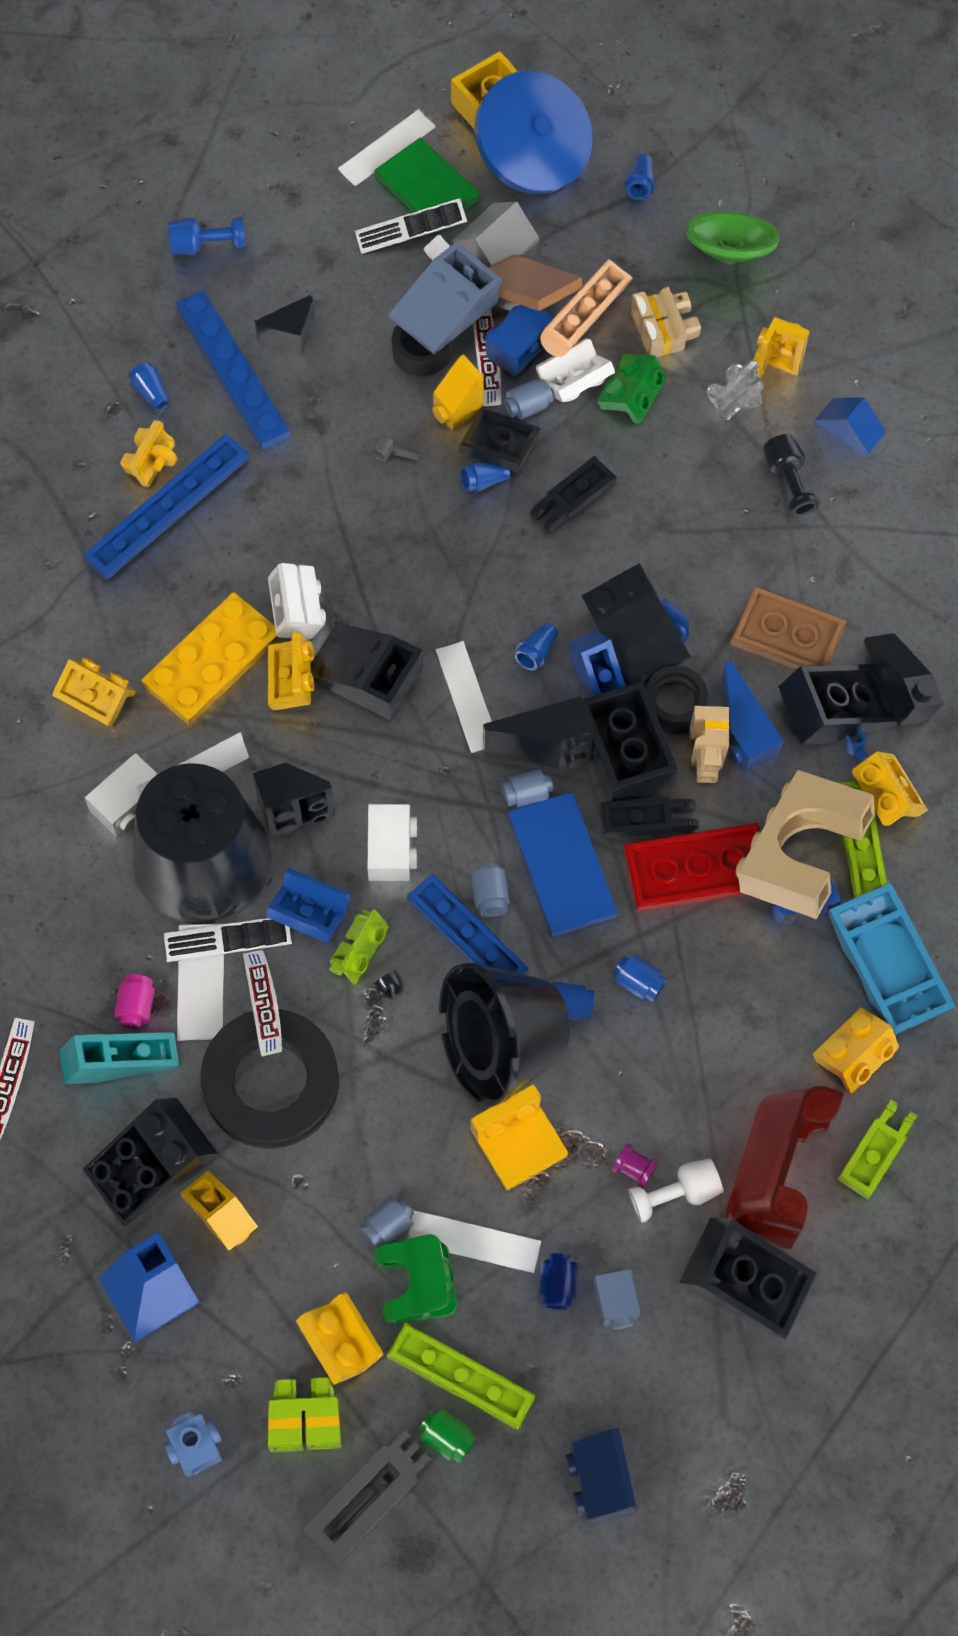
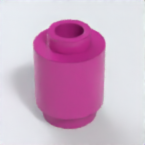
M128 974L125 976L124 982L120 983L114 1018L120 1021L122 1027L140 1029L141 1025L149 1023L155 989L152 987L153 980L139 974Z

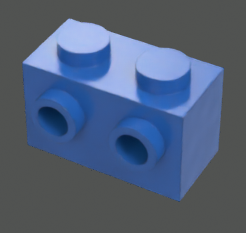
M523 305L513 307L506 319L498 327L495 326L490 329L486 335L487 358L516 377L544 349L540 340L541 334L555 317L545 310L537 311Z

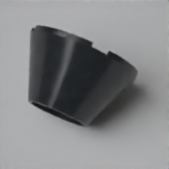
M475 963L456 965L447 973L440 992L439 1013H445L447 1032L442 1033L441 1036L451 1069L463 1090L475 1102L484 1101L487 1103V1107L502 1104L565 1052L570 1038V1023L564 1000L557 988L545 979Z

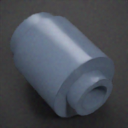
M533 379L507 391V399H504V406L510 417L515 416L517 420H523L547 409L548 404L553 402V394L550 386L544 379L539 381Z
M540 767L508 775L507 780L500 781L507 807L516 806V808L547 800L549 799L548 792L553 791L549 773H542Z
M496 864L480 865L477 871L471 875L475 907L480 911V916L491 918L507 913V905L510 903L505 870L498 868Z
M390 1196L364 1217V1223L358 1228L366 1240L376 1249L379 1246L392 1243L413 1225L410 1217L414 1215V1212L403 1198L400 1197L395 1200Z

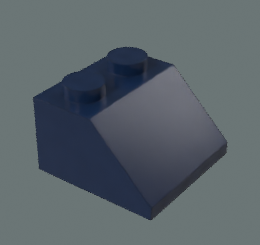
M619 1428L572 1442L570 1447L571 1453L565 1454L569 1476L577 1477L579 1492L573 1493L577 1515H585L586 1524L631 1515L636 1507Z

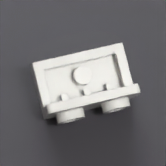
M588 338L577 342L565 356H552L536 366L540 380L544 379L548 383L553 398L561 402H569L576 399L580 392L589 387L601 385L608 376L615 373L612 362L596 355L592 341Z

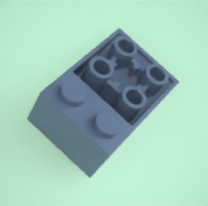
M455 242L431 262L388 313V317L435 355L497 304L503 279Z

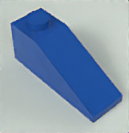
M730 660L725 663L722 674L724 707H729L728 754L735 764L739 763L743 770L747 772L780 755L784 740Z

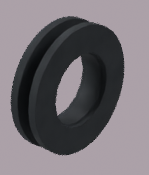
M278 1009L282 1047L294 1052L304 1063L307 1071L306 1086L300 1097L287 1108L275 1112L257 1111L245 1105L235 1092V1071L241 1060L253 1050L260 1048L253 1011L245 1013L226 1024L210 1042L202 1061L201 1087L211 1116L227 1135L251 1147L276 1149L303 1141L324 1124L333 1110L338 1095L339 1074L336 1057L329 1040L307 1018L282 1009Z

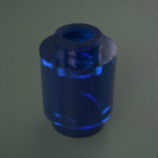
M552 1253L549 1254V1259L541 1261L539 1298L542 1299L543 1308L570 1310L572 1308V1301L576 1300L578 1263L571 1261V1256L568 1254Z

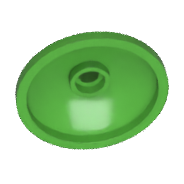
M717 211L703 213L693 217L688 222L686 229L687 238L697 249L727 264L743 263L764 257L776 249L779 243V232L772 224L761 218L738 212Z

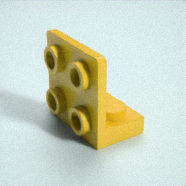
M534 1084L514 1094L504 1103L495 1105L471 1119V1132L506 1190H511L568 1156V1151L540 1107L541 1095Z

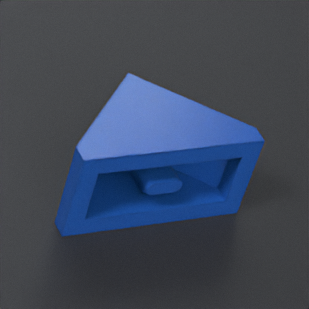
M864 397L833 398L815 420V424L866 456L870 454L886 432Z

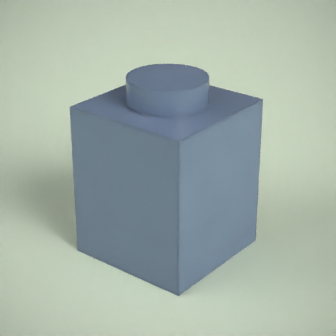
M631 1269L594 1276L593 1288L602 1327L611 1325L612 1330L632 1327L634 1325L633 1321L639 1319L641 1311Z

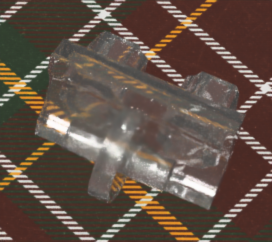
M750 360L745 366L733 363L725 374L727 384L723 386L713 383L707 389L708 401L718 408L720 419L728 421L739 409H744L746 406L758 408L761 405L763 398L760 392L764 387L757 373L758 362Z

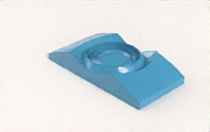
M892 883L829 909L828 913L842 950L855 967L871 1006L881 1020L892 1026L895 1035L956 1007Z

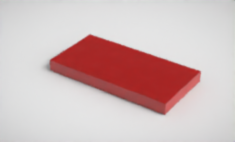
M758 823L624 844L623 850L636 911L743 895L744 893L740 892L736 868L742 857L746 858L750 852L756 832H760Z

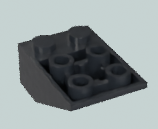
M336 623L311 662L310 672L315 683L391 721L423 670V650L393 635Z
M178 1098L155 1099L93 1158L83 1170L121 1224L126 1226L194 1177L218 1153Z

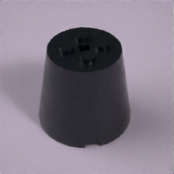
M187 763L176 765L156 775L145 786L139 797L136 808L133 866L137 883L145 898L154 908L165 916L180 922L211 924L216 923L215 920L225 918L234 913L237 915L258 897L266 884L271 868L269 839L263 825L235 783L225 773L204 764Z

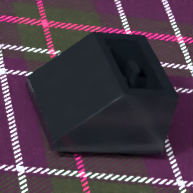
M286 762L253 773L258 802L270 836L277 833L279 835L289 834L295 831L298 826L308 823L320 824L328 820L330 816L335 815L332 787L329 781Z

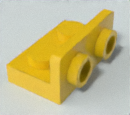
M83 657L81 661L69 659L52 696L107 726H113L127 696L134 697L136 690L127 686L129 683L128 679L113 672L107 675L99 671L101 665L86 657Z
M877 751L852 769V774L861 789L874 795V810L884 826H890L903 816L919 817L928 810L894 754Z
M347 1292L339 1294L327 1305L303 1313L296 1320L333 1385L365 1372L383 1356L381 1348Z

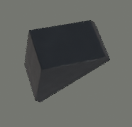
M311 295L255 320L256 335L259 343L303 353L315 318L314 303Z

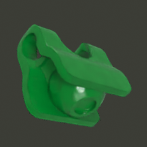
M432 1234L422 1235L405 1241L385 1244L374 1250L375 1264L380 1268H404L408 1270L410 1276V1285L407 1291L401 1297L387 1301L382 1305L383 1321L390 1324H401L450 1316L457 1310V1299L449 1249L438 1237Z

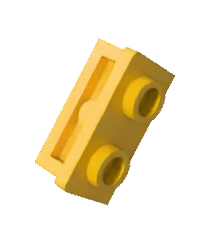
M774 317L769 328L763 327L757 340L759 347L753 363L757 364L755 376L761 378L767 365L797 376L802 366L810 330L803 328L797 323H789Z
M299 631L292 632V641L268 645V706L273 711L311 704L314 679L310 672V661L314 660V649L311 642L307 641Z
M861 1007L813 1053V1056L818 1064L840 1077L845 1089L853 1093L859 1086L866 1083L870 1076L885 1061L892 1058L898 1050L899 1044L891 1025Z

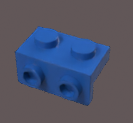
M288 868L285 872L281 889L267 908L266 917L329 944L346 918L350 894Z

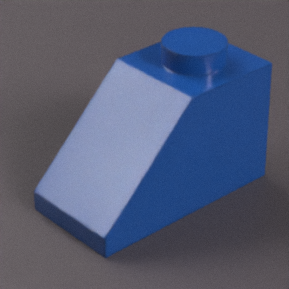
M594 630L567 642L576 673L590 697L626 686L611 639Z

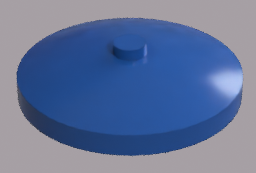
M521 71L505 76L489 89L477 109L475 138L480 155L489 170L500 181L517 191L534 195H544L559 191L574 181L588 163L592 150L593 133L587 110L569 86L551 75L537 71Z

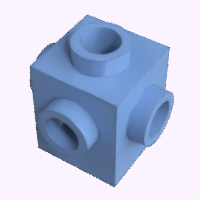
M193 1413L182 1415L172 1421V1428L166 1430L170 1440L164 1444L166 1452L173 1465L180 1462L188 1478L223 1461L216 1446V1443L222 1441L213 1420L206 1423L201 1413L196 1416ZM192 1439H198L195 1445L188 1446Z

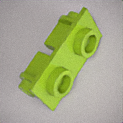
M373 909L372 912L363 910L361 914H356L353 923L345 935L347 939L354 941L353 944L341 941L329 961L331 963L329 968L331 972L339 976L344 973L354 985L357 984L361 975L367 970L370 959L379 944L385 939L389 928L377 910Z

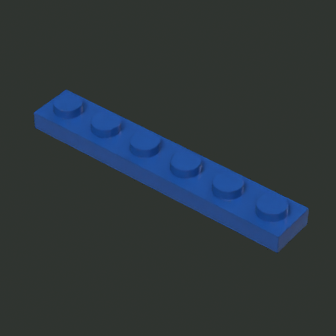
M202 290L176 302L179 314L262 451L291 438L289 428L205 291Z
M227 433L224 434L83 554L85 561L106 580L110 579L249 460L248 452Z

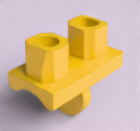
M154 420L150 428L139 427L134 436V442L138 450L136 453H125L120 461V465L125 472L135 476L142 486L150 487L158 471H161L163 466L173 467L178 459L172 451L175 446V440L165 432L162 421Z

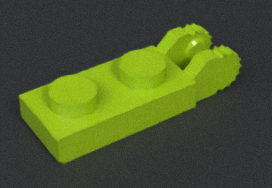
M893 1099L890 1100L879 1119L876 1118L837 1179L868 1200L907 1139L905 1135L918 1116L910 1111L902 1120L898 1131L886 1125L887 1120L893 1116L897 1109L898 1103Z

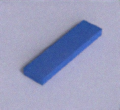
M433 873L407 895V900L471 963L523 975L528 972L529 968Z

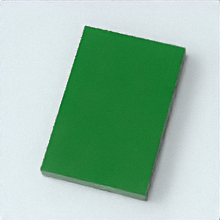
M421 137L375 169V177L413 213L459 198L464 211H466L480 200V192Z

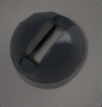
M393 970L374 982L373 986L382 998L394 1000L396 995H401L403 992L404 983L397 970Z

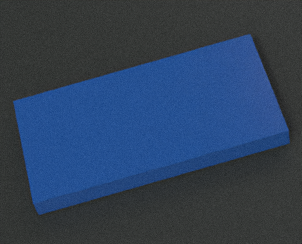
M573 792L508 811V818L552 938L617 918L618 913Z

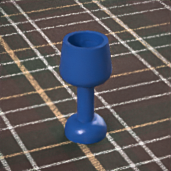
M191 217L168 222L171 254L193 256L200 252L201 242L232 240V244L236 248L245 249L242 217L234 218L231 221L230 227L200 229L198 221Z

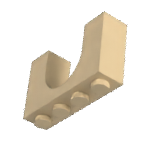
M797 770L791 782L787 781L785 783L777 806L770 808L763 830L756 832L754 835L751 850L747 857H742L737 865L736 876L739 879L740 892L817 919L831 894L830 872L793 860L781 848L790 836L811 828L826 829L861 841L875 816L874 795Z

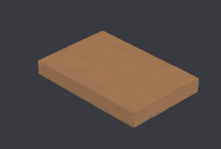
M515 254L489 267L490 270L503 279L499 294L500 298L537 311L543 310L583 287L581 276Z
M754 586L730 645L796 670L800 666L830 665L847 620Z

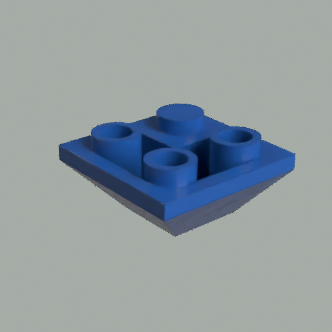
M159 1232L127 1250L98 1279L135 1343L200 1304Z

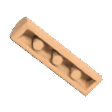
M608 259L543 330L540 340L544 349L553 356H565L628 286L633 277Z

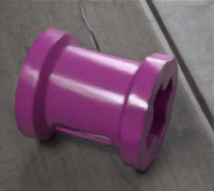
M627 1143L618 1156L612 1171L614 1173L622 1172L637 1181L638 1187L644 1189L659 1161L655 1158L653 1160L646 1158L632 1149L633 1145Z

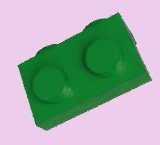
M624 353L615 368V373L611 375L597 399L602 410L625 411L634 423H641L667 377L655 355Z

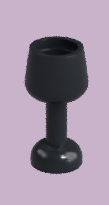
M782 434L770 439L763 446L767 467L774 476H785L793 495L788 504L790 516L800 517L815 511L820 506L819 498L813 493L805 492L797 473L805 462V455L792 434Z

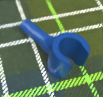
M858 730L857 739L859 743L852 742L847 735L845 749L848 754L857 756L858 760L862 763L868 758L865 751L867 737L862 730Z

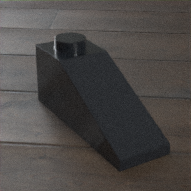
M895 633L866 637L863 641L898 727L928 722L944 704L932 673Z

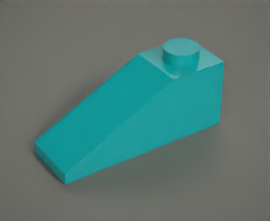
M174 1032L74 1035L59 1050L64 1084L99 1083L174 1069L180 1066Z

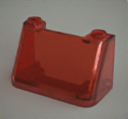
M814 1086L769 1095L762 1100L757 1110L726 1208V1219L734 1220L769 1243L791 1250L803 1229L808 1213L807 1200L803 1194L793 1188L784 1186L797 1142L804 1143L808 1135L814 1131L827 1132L831 1120L839 1110L844 1092L825 1086Z

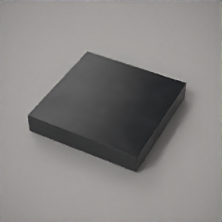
M481 408L460 443L459 453L519 473L540 436L541 428Z

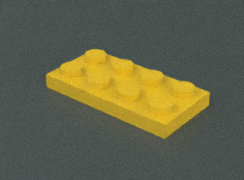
M232 592L141 679L142 686L191 726L268 651V645L275 644L281 637H277L275 625L236 593Z

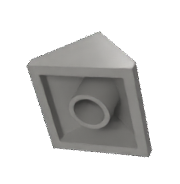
M517 201L493 203L452 240V244L457 242L489 268L514 254L522 257L539 241V237Z

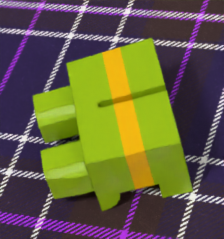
M330 1378L311 1379V1398L297 1399L296 1380H276L273 1400H269L268 1448L270 1452L304 1450V1414L306 1446L308 1450L342 1449L339 1401L334 1395Z

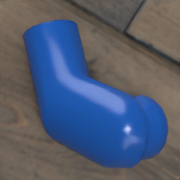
M663 599L662 602L683 642H685L689 636V619L687 615L669 601Z

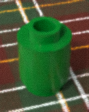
M443 1408L438 1413L431 1410L419 1427V1430L423 1432L421 1441L447 1460L451 1461L454 1459L459 1464L477 1440L470 1433L471 1428Z

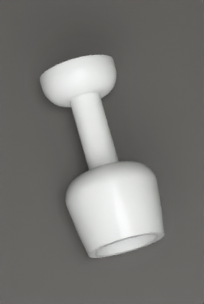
M711 1158L684 1163L678 1169V1182L646 1193L643 1188L638 1186L628 1188L630 1199L639 1221L643 1223L651 1218L652 1207L683 1195L690 1204L701 1205L723 1193L719 1174Z

